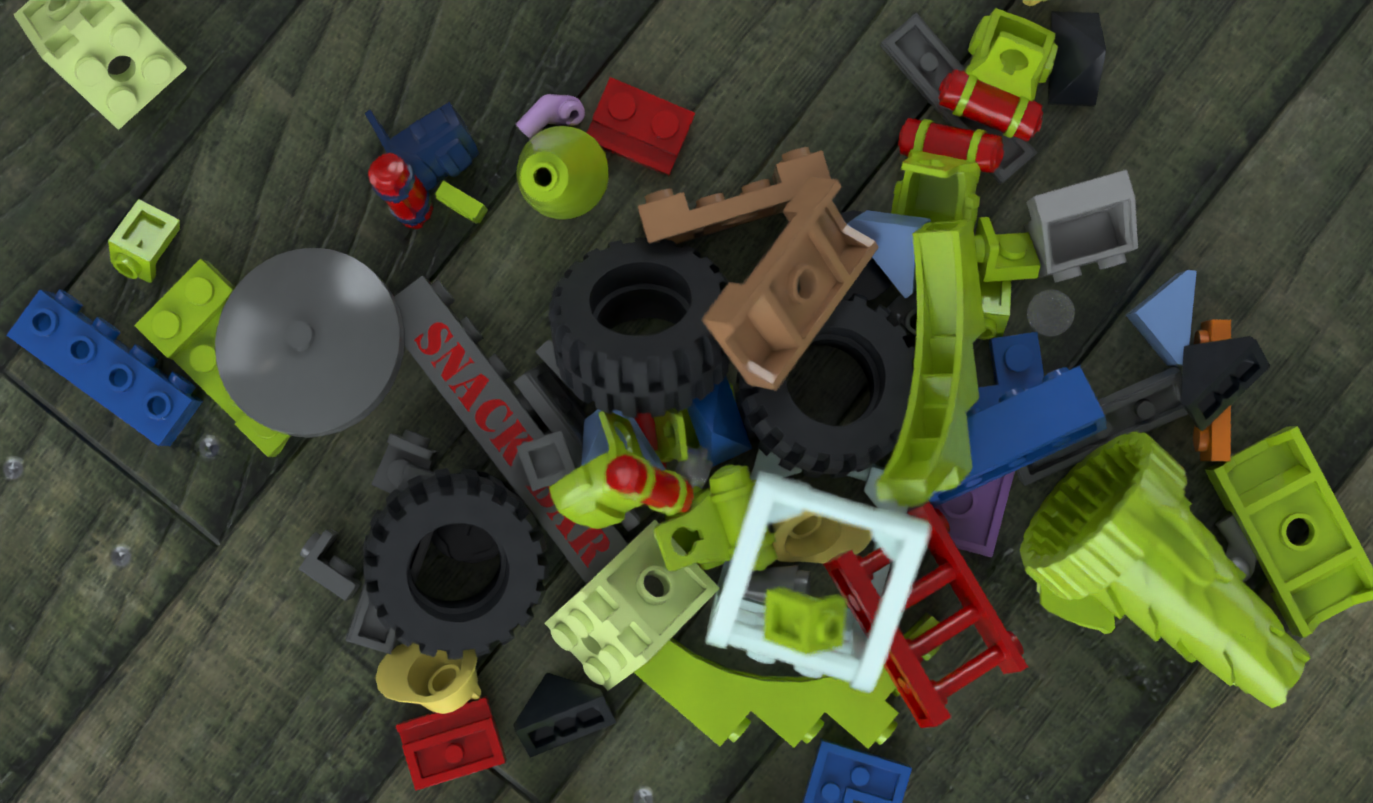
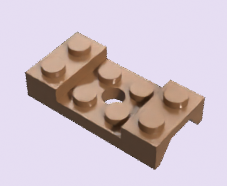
M803 147L781 155L783 160L775 166L772 176L774 185H770L769 179H764L741 187L742 192L739 196L726 200L723 193L706 196L696 201L697 206L693 210H689L684 192L674 195L672 188L646 195V204L639 205L638 211L648 243L667 239L679 244L782 213L808 177L831 179L823 151L810 153L809 147Z
M808 177L783 210L790 223L744 285L729 283L702 319L748 385L772 390L779 388L879 248L873 239L848 226L832 201L842 187L837 179ZM799 276H800L799 284H800L801 290H800V292L798 293V292H797V281H798V278H799Z

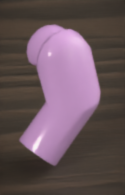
M546 94L515 125L531 139L547 124L578 125L584 119L585 109L581 101L574 96Z

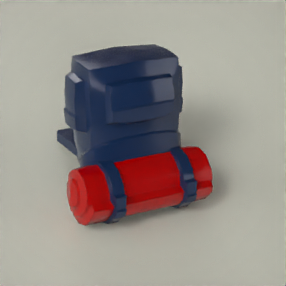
M450 102L417 120L392 139L389 138L385 129L370 109L365 112V115L386 151V154L379 156L369 168L368 176L372 188L382 200L386 201L390 207L391 214L400 223H403L408 228H423V224L430 218L433 211L429 191L438 182L448 176L454 178L470 166L472 160L479 155L477 146L462 117Z

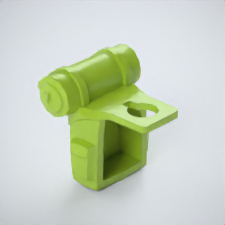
M731 464L721 467L709 478V488L701 489L697 484H691L694 498L690 509L686 513L678 512L672 516L663 513L665 522L656 525L654 532L667 570L676 571L694 563H697L702 570H709L724 564V561H731L733 559L757 483L756 479H751L748 466H734ZM767 524L751 571H763L778 558L773 546L776 539L774 533L769 532ZM671 538L687 553L686 555H679L674 551Z

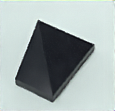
M1052 11L1050 31L1056 33L1054 42L1058 46L1052 72L1049 75L1048 105L1095 106L1106 55V45L1099 13Z
M1251 336L1184 346L1181 403L1195 426L1202 432L1271 367L1257 340Z
M546 673L513 726L531 758L615 724L616 720L601 689Z

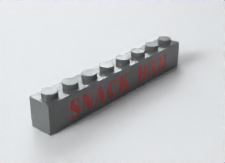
M422 275L394 297L403 320L404 346L585 583H589L629 544V541L619 530L623 526L620 522L602 529L577 524L557 510L551 496L550 486L532 492L516 446L552 434L550 429L546 432L542 429L534 418L538 414L521 392L516 395L506 382L512 374L495 353L488 358L477 344L483 339V336L471 320L466 316L460 321L449 306L455 302V299L442 282L438 279L431 283ZM651 575L645 576L644 581L651 577Z

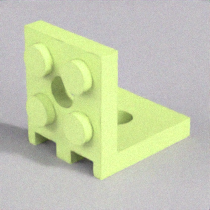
M29 0L13 14L41 58L118 130L187 68L182 60L122 0ZM115 57H130L131 63L125 72L117 75L108 73L109 63Z
M656 520L652 521L589 583L544 623L551 630L554 641L561 648L571 651L583 664L586 675L596 684L603 685L607 691L648 662L720 589L697 563L676 571L667 570L654 532V527L659 524ZM671 538L674 551L679 555H686L687 553ZM651 575L661 581L664 587L662 597H655L647 592L644 586L645 576Z

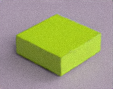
M444 180L435 193L436 198L442 204L475 224L477 222L480 224L488 211L484 204Z

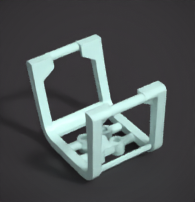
M758 449L751 472V479H756L757 483L733 559L731 561H724L717 585L720 589L715 593L711 607L706 643L726 648L727 644L748 650L747 655L757 661L772 664L777 659L794 664V669L803 675L813 678H821L823 674L849 681L850 687L870 693L877 682L928 539L930 524L929 522L906 516L908 507L899 506L896 501H878L876 481L885 470L883 467L873 464L859 473L852 471L847 475L866 481L864 492L879 509L875 510L810 490L808 485L783 478L800 473L802 469L794 467L789 471L778 465L781 459L770 452L766 456ZM804 509L871 529V536L876 541L873 551L881 547L893 561V566L868 639L851 610L846 608L844 643L842 647L808 656L764 640L765 603L743 597L766 524L801 515ZM890 564L873 574L874 579L871 582L880 597Z

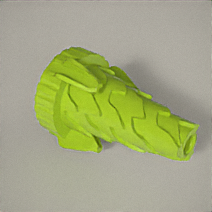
M1134 431L1130 434H1122L1092 451L1081 462L1077 463L1057 483L1052 492L1047 495L1024 533V540L1020 546L1021 558L1025 566V572L1037 582L1040 604L1049 612L1085 628L1099 630L1104 634L1111 633L1115 629L1114 615L1121 619L1125 614L1154 641L1158 642L1160 637L1163 638L1188 662L1193 663L1195 660H1198L1211 673H1214L1229 686L1235 685L1239 687L1245 694H1251L1270 708L1287 702L1286 695L1300 679L1305 663L1311 659L1310 655L1285 631L1272 609L1243 582L1247 575L1225 555L1221 545L1215 540L1216 537L1191 513L1189 507L1192 503L1184 497V487L1187 483V478L1184 476L1186 473L1184 468L1144 432Z

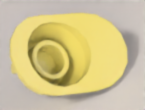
M805 509L801 515L772 523L776 539L773 546L778 557L777 560L781 562L825 563L836 555L851 549L857 555L872 540L871 529Z
M412 643L408 647L400 644L392 650L391 654L385 655L378 666L375 678L378 690L386 698L397 702L421 704L436 713L446 714L454 712L461 708L468 700H477L481 696V689L477 684L478 677L475 669L478 659L475 649L463 650V659H448L446 651L437 650L435 657L420 653L419 645L416 643Z

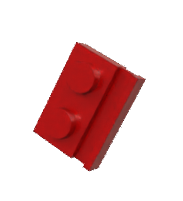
M610 77L586 133L595 138L602 149L669 177L695 118V113Z
M488 696L468 701L454 712L446 714L432 712L396 725L415 791L501 765L507 761L496 722L489 706Z

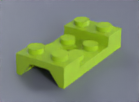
M199 259L134 326L168 359H173L235 420V425L267 457H276L282 451L291 435L274 431L246 415L231 399L220 378L215 355L216 331L224 305L235 287L210 262Z
M1298 426L1285 427L1232 455L1231 461H1220L1205 469L1226 511H1231L1267 577L1274 591L1270 594L1292 635L1305 638L1312 634L1321 622L1353 605L1373 600V567ZM1296 518L1303 519L1309 527L1308 538L1300 545L1292 544L1286 534L1288 524Z

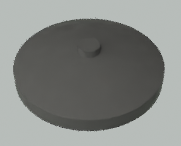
M303 248L287 251L264 261L249 272L238 283L225 303L219 318L215 339V355L220 378L231 399L246 415L274 431L296 437H320L334 434L355 425L367 417L384 400L392 388L399 373L404 353L403 320L398 304L386 284L371 269L347 254L324 248Z

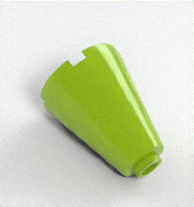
M555 126L542 130L526 143L519 156L517 181L520 191L532 208L547 217L572 219L584 215L599 203L607 190L608 161L606 153L595 138L581 129L569 126Z

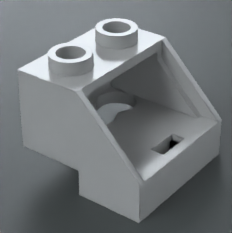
M1127 170L1032 197L1026 202L1031 221L1026 223L1024 227L1026 233L1029 232L1041 264L1038 274L1039 278L1053 275L1054 282L1057 283L1081 276L1080 266L1097 262L1099 270L1120 265L1127 262L1126 253L1138 249L1135 195Z

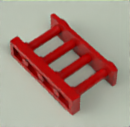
M927 502L911 509L907 513L910 517L929 522L930 532L926 545L939 567L911 584L902 612L948 583L964 608L913 640L905 639L898 626L895 629L883 666L920 728L937 727L951 718L950 713L945 707L948 703L947 698L997 665L1003 674L1021 672L1028 667L1022 657L1024 654L1022 644L1015 634L1005 629L950 537V525L946 517L939 509L933 508L931 503ZM881 547L863 558L860 555L856 556L851 549L823 563L842 597L846 599V604L867 639L882 599L871 582L874 579L873 574L893 562ZM974 624L988 649L937 682L933 679L929 680L921 666L923 656Z

